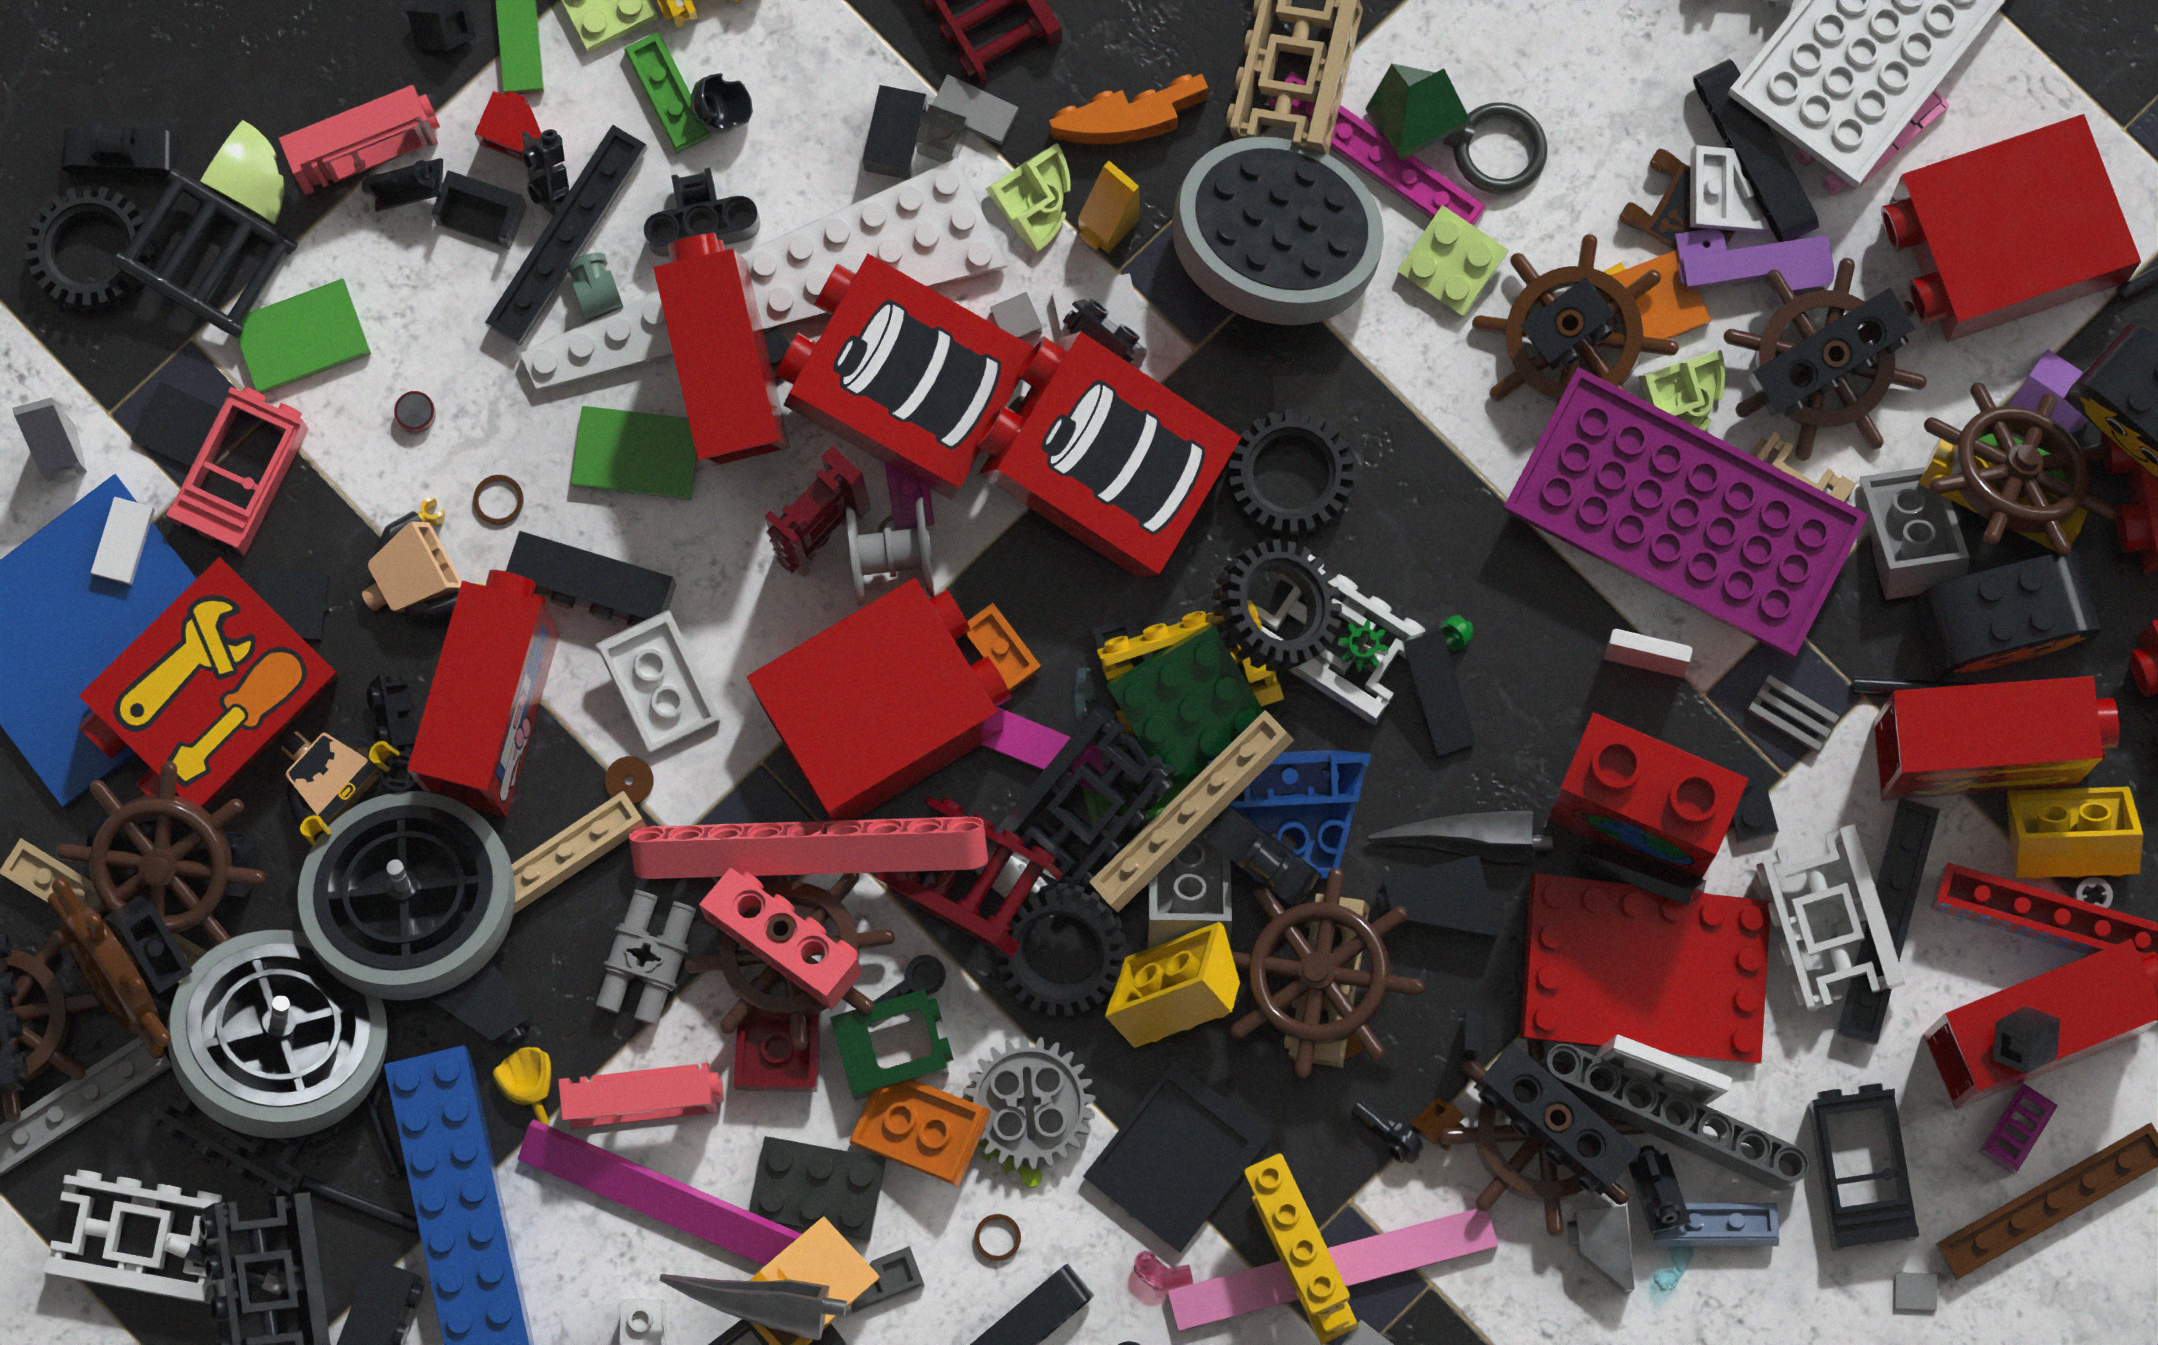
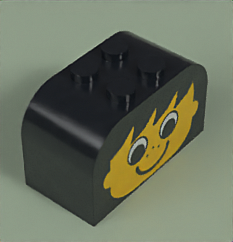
M2128 324L2074 382L2063 399L2158 480V336L2139 325Z
M2071 551L2067 556H2059L2057 553L1955 578L1923 591L1913 605L1935 681H1943L2090 644L2101 632L2079 552Z

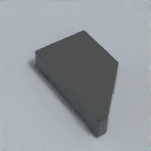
M910 1246L870 1262L869 1265L880 1278L851 1304V1309L853 1313L925 1286Z

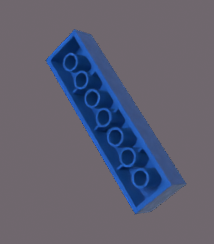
M463 1045L384 1064L444 1345H534L471 1051Z

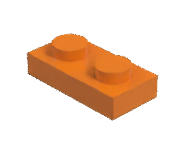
M994 603L967 621L971 631L965 635L982 658L988 656L1010 692L1042 669L1041 665Z

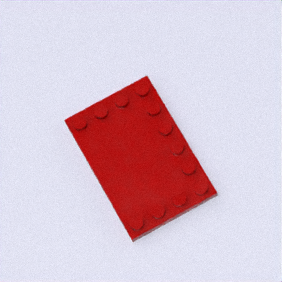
M1537 873L1531 875L1520 1039L1599 1048L1618 1034L1674 1056L1751 1065L1761 1064L1770 929L1768 903H1771V901L1703 893L1693 902L1686 905L1632 886L1631 884Z

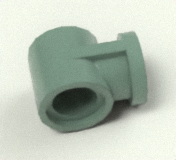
M591 253L581 256L568 265L570 275L576 279L573 286L586 321L623 307L611 270L607 271L605 268L608 262L603 253Z

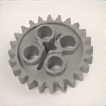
M1026 1036L1022 1037L1020 1048L1017 1049L1014 1048L1009 1040H1006V1053L1001 1054L992 1047L990 1049L993 1058L991 1063L980 1058L978 1059V1064L983 1070L982 1074L969 1073L968 1075L971 1081L976 1084V1088H966L963 1090L964 1095L973 1099V1103L992 1111L978 1143L985 1140L989 1142L984 1151L986 1156L998 1150L1000 1152L998 1161L1000 1165H1003L1009 1157L1014 1158L1015 1170L1018 1171L1024 1160H1029L1032 1171L1037 1170L1039 1159H1044L1049 1168H1052V1155L1057 1153L1066 1161L1068 1155L1065 1147L1068 1144L1077 1149L1081 1147V1144L1075 1137L1076 1134L1089 1135L1090 1133L1089 1128L1082 1121L1095 1119V1113L1085 1109V1105L1096 1102L1094 1095L1084 1094V1090L1093 1085L1092 1079H1079V1076L1085 1070L1084 1064L1071 1067L1070 1064L1074 1053L1071 1051L1061 1058L1058 1056L1060 1044L1057 1042L1048 1051L1044 1049L1042 1037L1038 1039L1035 1048L1029 1047ZM1026 1067L1031 1070L1034 1101H1041V1105H1036L1033 1109L1036 1133L1034 1140L1028 1139L1025 1108L1018 1106V1103H1022L1025 1100L1023 1069ZM1047 1071L1057 1074L1060 1078L1059 1086L1051 1092H1044L1036 1085L1039 1075ZM1012 1075L1016 1077L1019 1081L1016 1092L1011 1095H1002L996 1090V1082L1001 1076ZM1053 1112L1062 1117L1063 1125L1060 1130L1054 1133H1047L1041 1129L1039 1125L1040 1120L1046 1113ZM1009 1115L1016 1116L1022 1122L1021 1130L1014 1136H1005L998 1129L1000 1121Z

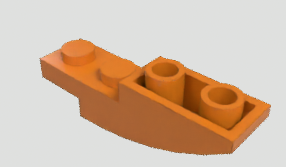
M1187 74L1173 80L1170 83V87L1155 92L1152 89L1138 94L1134 97V102L1128 104L1123 90L1114 94L1112 91H1105L1094 96L1090 100L1091 103L1077 109L1076 106H1068L1056 112L1054 118L1049 120L1050 133L1053 139L1082 144H1118L1158 136L1178 129V116L1176 112L1208 100V86L1202 74L1193 78L1192 75Z

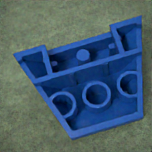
M1335 750L1282 752L1230 805L1244 813L1267 832L1277 831L1276 839L1280 842L1283 832L1291 835L1298 847L1291 850L1322 874L1320 879L1327 878L1328 872L1332 868H1339L1371 753ZM1253 877L1254 882H1259L1256 878Z

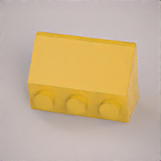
M2130 787L2007 791L2010 855L2016 878H2080L2097 875L2118 877L2126 874H2140L2143 831Z
M1217 922L1125 957L1123 968L1114 986L1105 1017L1136 1048L1149 1042H1157L1163 1037L1179 1031L1190 1030L1198 1024L1215 1018H1222L1231 1013L1240 981L1224 926Z

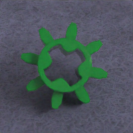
M1366 620L1364 627L1358 629L1353 624H1348L1349 639L1339 638L1338 641L1339 646L1348 648V652L1342 656V662L1347 663L1352 660L1357 664L1356 669L1358 673L1361 672L1363 665L1371 664L1373 668L1378 669L1379 661L1377 654L1386 655L1389 647L1379 645V641L1385 636V630L1375 632L1370 629V620ZM1361 639L1369 640L1368 645L1371 648L1367 649L1366 654L1358 653L1357 645Z

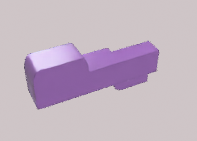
M1711 228L1675 234L1680 262L1677 268L1680 284H1684L1685 291L1729 284L1741 285L1766 281V275L1772 269H1777L1782 273L1795 296L1813 291L1827 290L1834 279V263L1829 238L1826 235L1727 250L1724 235L1718 229ZM1703 242H1708L1710 247L1705 248Z

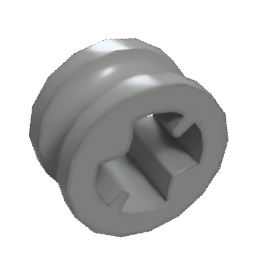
M2099 877L2084 879L2075 888L2073 899L2084 901L2087 895H2082L2083 890L2090 891L2097 887L2102 892L2098 897L2103 898V903L2095 902L2094 905L2108 908L2113 900V891L2110 885Z

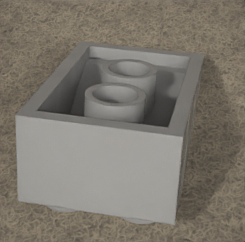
M1925 467L1861 476L1859 480L1865 513L1869 514L1867 524L1876 570L1886 600L1920 595L1923 591L1935 585L1966 576L1968 572L1970 557L1951 500L1942 495L1933 494L1930 489L1918 484Z
M1211 821L1148 883V948L1217 922L1224 926L1230 945L1232 926L1231 860L1203 837L1215 821Z

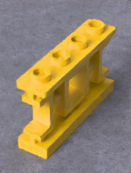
M1247 600L1250 615L1255 624L1262 630L1257 609L1251 600ZM1196 611L1182 617V622L1168 627L1164 623L1156 624L1144 629L1143 635L1128 639L1127 636L1110 639L1104 643L1105 647L1097 650L1104 675L1107 680L1116 678L1133 668L1130 658L1152 651L1153 655H1156L1213 622L1217 629L1216 625L1223 622L1224 618L1223 616H1213V612L1206 614L1205 611ZM1238 644L1236 647L1228 649L1235 662H1241L1245 678L1261 706L1284 699L1275 671H1266V664L1260 668L1252 667L1250 665V657L1242 661L1236 656L1241 649ZM1122 710L1116 711L1119 722L1126 727L1123 732L1136 736Z
M1276 1154L1246 1168L1244 1171L1245 1176L1255 1195L1251 1197L1252 1202L1320 1344L1327 1343L1359 1328L1347 1302L1350 1299V1294L1283 1155Z

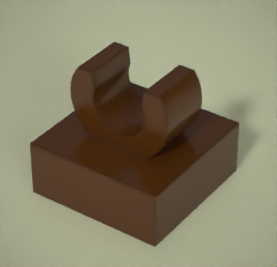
M1439 1095L1410 1124L1419 1135L1429 1142L1449 1151L1451 1146L1443 1144L1439 1139V1134L1445 1128L1465 1127L1460 1123L1465 1116L1455 1105Z

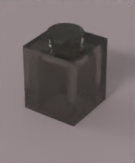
M929 104L915 139L917 154L942 163L958 158L968 134L967 117Z

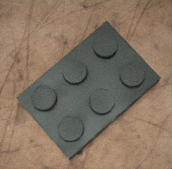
M764 1136L749 1212L777 1224L809 1229L824 1216L842 1236L871 1241L886 1158Z

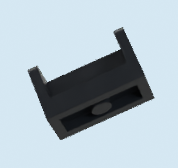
M879 85L863 155L865 171L907 180L912 177L911 163L922 114L927 111L928 106L926 94Z
M447 170L442 183V196L437 197L431 215L436 225L511 249L527 205L521 194Z

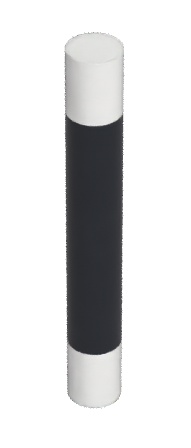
M172 1235L169 1236L164 1248L166 1252L205 1266V1258L209 1256L208 1249ZM249 1265L245 1266L247 1283L277 1295L281 1294L279 1277Z

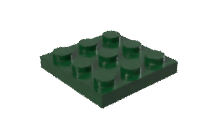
M1213 622L1106 683L1149 758L1157 754L1163 759L1162 762L1167 766L1171 764L1176 769V772L1170 778L1174 785L1208 766V761L1217 758L1264 712Z

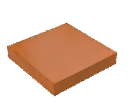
M1677 250L1610 275L1626 288L1650 270H1656L1660 273L1661 280L1659 284L1635 301L1642 318L1645 337L1670 340L1706 326L1711 322L1698 289L1685 291L1684 284H1680L1677 268L1680 262ZM1620 312L1619 315L1626 329L1625 318L1622 312Z

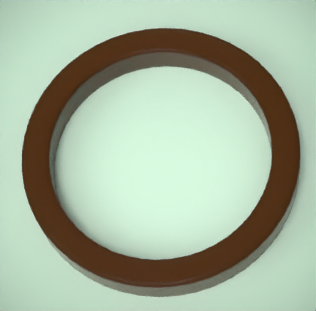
M492 475L482 480L476 487L473 504L477 514L484 521L494 525H502L513 521L520 514L524 504V496L519 484L514 479L505 475ZM494 481H504L511 484L518 494V504L515 510L509 516L500 519L485 515L479 506L481 491L486 485Z

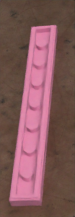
M1477 1209L1330 1247L1328 1250L1345 1286L1349 1287L1496 1248L1498 1243L1489 1210L1487 1212H1479ZM1281 1261L1168 1290L1178 1332L1299 1300Z

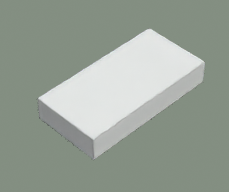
M114 497L91 570L93 576L132 586L155 512L152 506Z

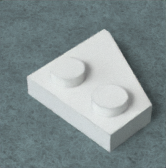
M1696 145L1690 149V227L1763 233L1768 230L1767 220L1765 217L1761 219L1751 198L1755 194L1749 181L1741 172L1742 166L1733 148Z

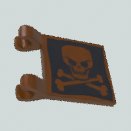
M1658 149L1650 161V167L1659 173L1673 177L1671 183L1652 216L1640 206L1629 202L1622 210L1619 219L1622 223L1641 230L1677 250L1675 234L1707 228L1690 227V167L1682 163L1667 150ZM1720 230L1724 235L1727 246L1735 231ZM1703 242L1705 248L1710 247L1708 242Z

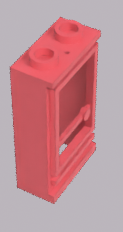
M410 85L282 136L279 140L292 173L306 196L314 193L313 187L322 184L323 187L329 185L327 181L331 179L336 183L426 147L429 140H431L433 145L437 144L438 141L433 130L440 128V125L427 95L418 96L414 85Z
M230 387L229 394L166 516L173 524L179 527L181 524L195 529L201 536L211 541L217 539L232 546L238 554L245 556L309 428L303 419L300 418L302 413L295 408L280 403L277 408L266 403V397L251 388L244 387L241 392ZM239 409L286 430L259 485L255 484L254 480L250 477L244 479L212 464ZM209 470L242 484L246 490H255L246 510L200 489Z
M707 1062L701 1063V1069L698 1064L594 1075L591 1082L586 1076L580 1077V1083H573L569 1078L559 1079L562 1120H570L571 1129L718 1113L717 1102L724 1101L722 1077H719L718 1072H714Z

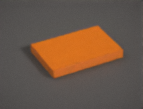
M912 1080L871 1092L849 1143L959 1187L992 1111L924 1083Z

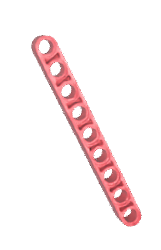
M977 817L650 826L639 828L629 834L634 873L642 879L722 877L730 867L741 875L746 871L753 876L969 870L982 867L988 862L984 822L981 818Z

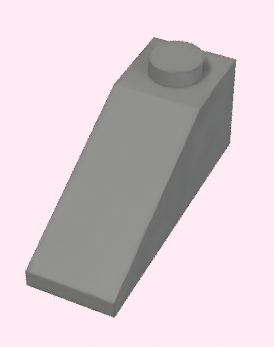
M52 397L12 408L14 417L39 472L47 481L53 480L54 483H65L76 479L78 473L87 471L76 425Z

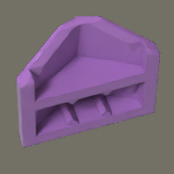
M2047 349L2008 406L2024 407L2036 411L2041 397L2044 394L2050 393L2056 397V405L2050 418L2062 425L2070 434L2081 430L2088 419L2063 398L2083 372Z

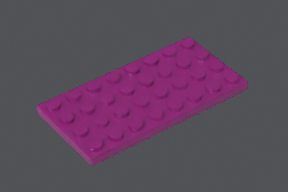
M1577 367L1503 507V511L1792 659L1795 658L1869 515Z

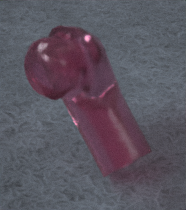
M1142 1251L1134 1259V1271L1137 1277L1155 1291H1164L1193 1284L1189 1264L1168 1269L1150 1251Z

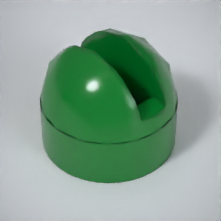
M1453 615L1439 625L1442 629L1447 648L1453 651L1461 650L1473 637V625L1470 621L1466 622L1464 616Z

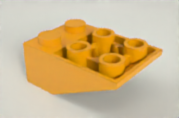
M823 1216L749 1281L792 1279L830 1286L829 1298L846 1300L848 1308L880 1276ZM826 1314L823 1330L838 1316ZM751 1323L770 1345H808L814 1340Z

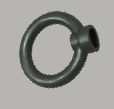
M1494 102L1475 108L1468 113L1471 125L1451 134L1443 140V145L1453 148L1455 162L1464 178L1476 188L1491 194H1512L1527 188L1540 176L1547 160V140L1541 125L1528 111L1510 103ZM1493 118L1511 120L1520 125L1529 136L1532 145L1531 158L1526 168L1518 175L1506 179L1493 178L1481 172L1473 163L1469 153V144L1476 127L1486 120Z

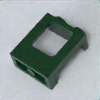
M925 989L874 1004L873 1011L869 1014H862L855 1009L830 1017L850 1090L855 1101L869 1097L871 1092L939 1072L941 1076L949 1074L947 1062L954 1061L948 1038L939 1039L935 1024L943 1022L937 999L928 1000ZM918 1010L922 1012L933 1046L932 1053L927 1057L889 1068H881L877 1063L868 1031L869 1026L874 1022Z

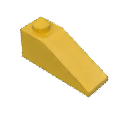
M1110 161L1103 166L1078 217V226L1081 230L1079 236L1094 250L1101 247L1109 254L1140 220L1139 186Z

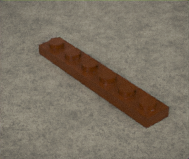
M2152 1122L2148 1123L1936 1243L1938 1251L1955 1280L1960 1279L2158 1167V1133Z

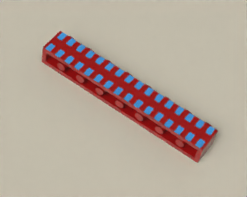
M1949 862L1940 872L1931 905L1933 910L2087 955H2092L2129 939L2133 940L2139 956L2152 951L2158 954V923Z

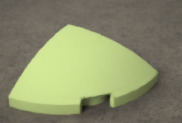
M242 120L222 145L200 182L208 189L236 202L240 208L275 225L284 199V177L278 172L274 159L277 155L271 144L256 128Z
M1058 143L1040 152L985 188L1010 225L1035 252L1040 251L1053 239L1066 216L1065 211L1061 212L1064 193L1070 191V175L1066 159Z
M1722 350L1702 354L1640 375L1639 379L1647 402L1705 431L1712 422L1711 418H1706L1711 411L1715 400H1722L1724 393L1725 365Z

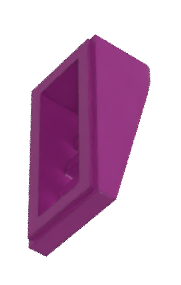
M2022 1083L1978 1152L2014 1175L2027 1158L2058 1105ZM2023 1098L2043 1109L2042 1115L2039 1117L2022 1106L2020 1103ZM2015 1111L2035 1124L2032 1130L2012 1118ZM2009 1125L2027 1138L2024 1143L2004 1131L2006 1126ZM1998 1139L2004 1140L2019 1150L2014 1156L1997 1145Z

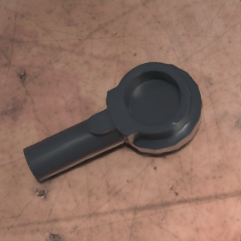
M931 955L915 957L906 968L905 980L875 999L873 1003L876 1004L924 989L927 995L937 993L943 987L946 980V970L943 963Z
M1362 1100L1353 1107L1351 1113L1368 1128L1375 1130L1385 1138L1387 1142L1385 1148L1393 1159L1399 1163L1406 1161L1412 1164L1419 1159V1152L1423 1149V1144L1412 1130L1403 1126L1400 1122L1394 1123L1389 1118L1383 1119Z

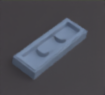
M1685 1203L1691 1224L1653 1234L1654 1247L1778 1246L1780 1238L1777 1203Z

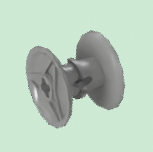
M923 497L917 499L915 506L917 528L891 531V528H884L885 532L859 535L855 511L852 507L846 506L849 556L858 607L865 602L864 575L889 572L890 577H896V571L922 568L926 593L930 597L935 596L932 551Z

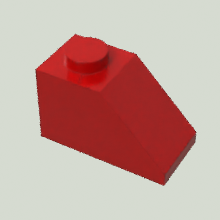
M493 91L474 133L479 145L523 162L521 154L522 150H524L522 132L526 131L534 139L541 137L542 134L532 109L527 104L528 100L514 92L506 91L505 95Z

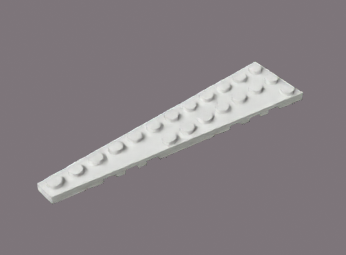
M958 158L740 254L748 263L763 332L772 330L775 327L780 328L826 316L828 313L814 306V303L835 265L838 263L857 273L867 253L929 288L957 279L959 281L1007 268ZM659 291L520 352L537 391L591 378L596 374H606L621 370L623 367L645 361L659 360L664 356L673 354Z

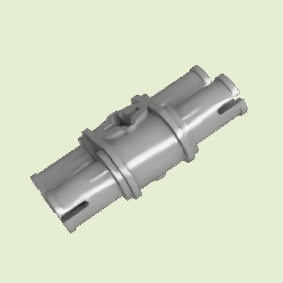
M635 889L624 923H619L615 928L617 934L608 961L603 963V970L607 973L595 1006L618 1014L628 983L636 977L642 979L645 987L634 1018L657 1026L668 992H673V989L677 987L675 980L684 954H688L689 951L685 941L696 909L673 901L663 934L657 937L650 936V933L646 930L658 897ZM650 948V952L660 962L655 960L654 962L647 961L644 967H642V963L632 953L645 954L647 949Z

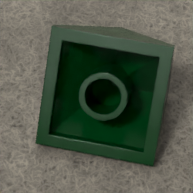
M1391 63L1365 108L1369 118L1401 161L1471 125L1470 118L1444 68L1431 72Z

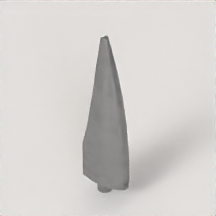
M1499 811L1434 818L1401 825L1371 834L1368 837L1370 843L1430 849L1468 857L1479 855L1480 860L1490 863L1532 864V851L1552 852L1553 836L1532 835L1533 811Z
M661 1274L659 1280L688 1297L721 1312L754 1324L815 1340H821L826 1314L844 1317L847 1308L846 1300L829 1298L830 1286L792 1279L734 1281Z

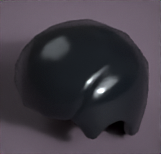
M722 73L708 75L697 81L690 96L692 112L696 121L708 131L716 134L727 133L747 124L753 113L752 100L745 85L741 81H725L722 79Z

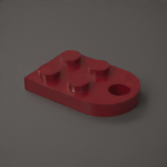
M782 974L770 987L766 994L770 995V990L776 983L785 982L784 976ZM758 976L752 979L749 983L752 985V983L757 979ZM751 1010L737 1027L734 1070L735 1091L817 1092L822 1012L805 1018L808 1045L805 1050L796 1051L791 1045L789 1020L772 1019Z

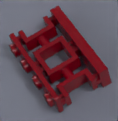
M833 445L821 456L825 471L821 468L816 473L817 479L791 506L785 505L782 509L783 515L780 518L771 511L765 516L768 526L766 533L771 538L769 542L774 546L772 550L777 555L775 559L790 574L797 570L805 577L810 572L807 558L811 561L816 556L815 550L840 524L844 526L847 523L846 506L852 507L856 517L860 520L871 510L863 473Z

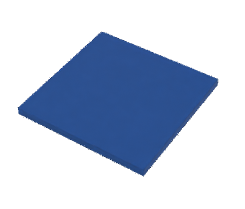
M116 474L112 475L0 559V725L64 809L90 791V784L93 781H103L137 755L127 745L112 760L86 736L77 725L92 709L79 695L196 580L195 576L153 522H151L132 586L91 574L114 497L137 502Z

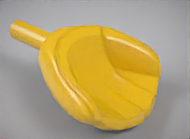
M526 1047L514 1051L493 1070V1080L508 1100L523 1106L531 1104L537 1120L549 1125V1119L541 1102V1099L548 1096L550 1088L551 1063L549 1055L536 1047Z

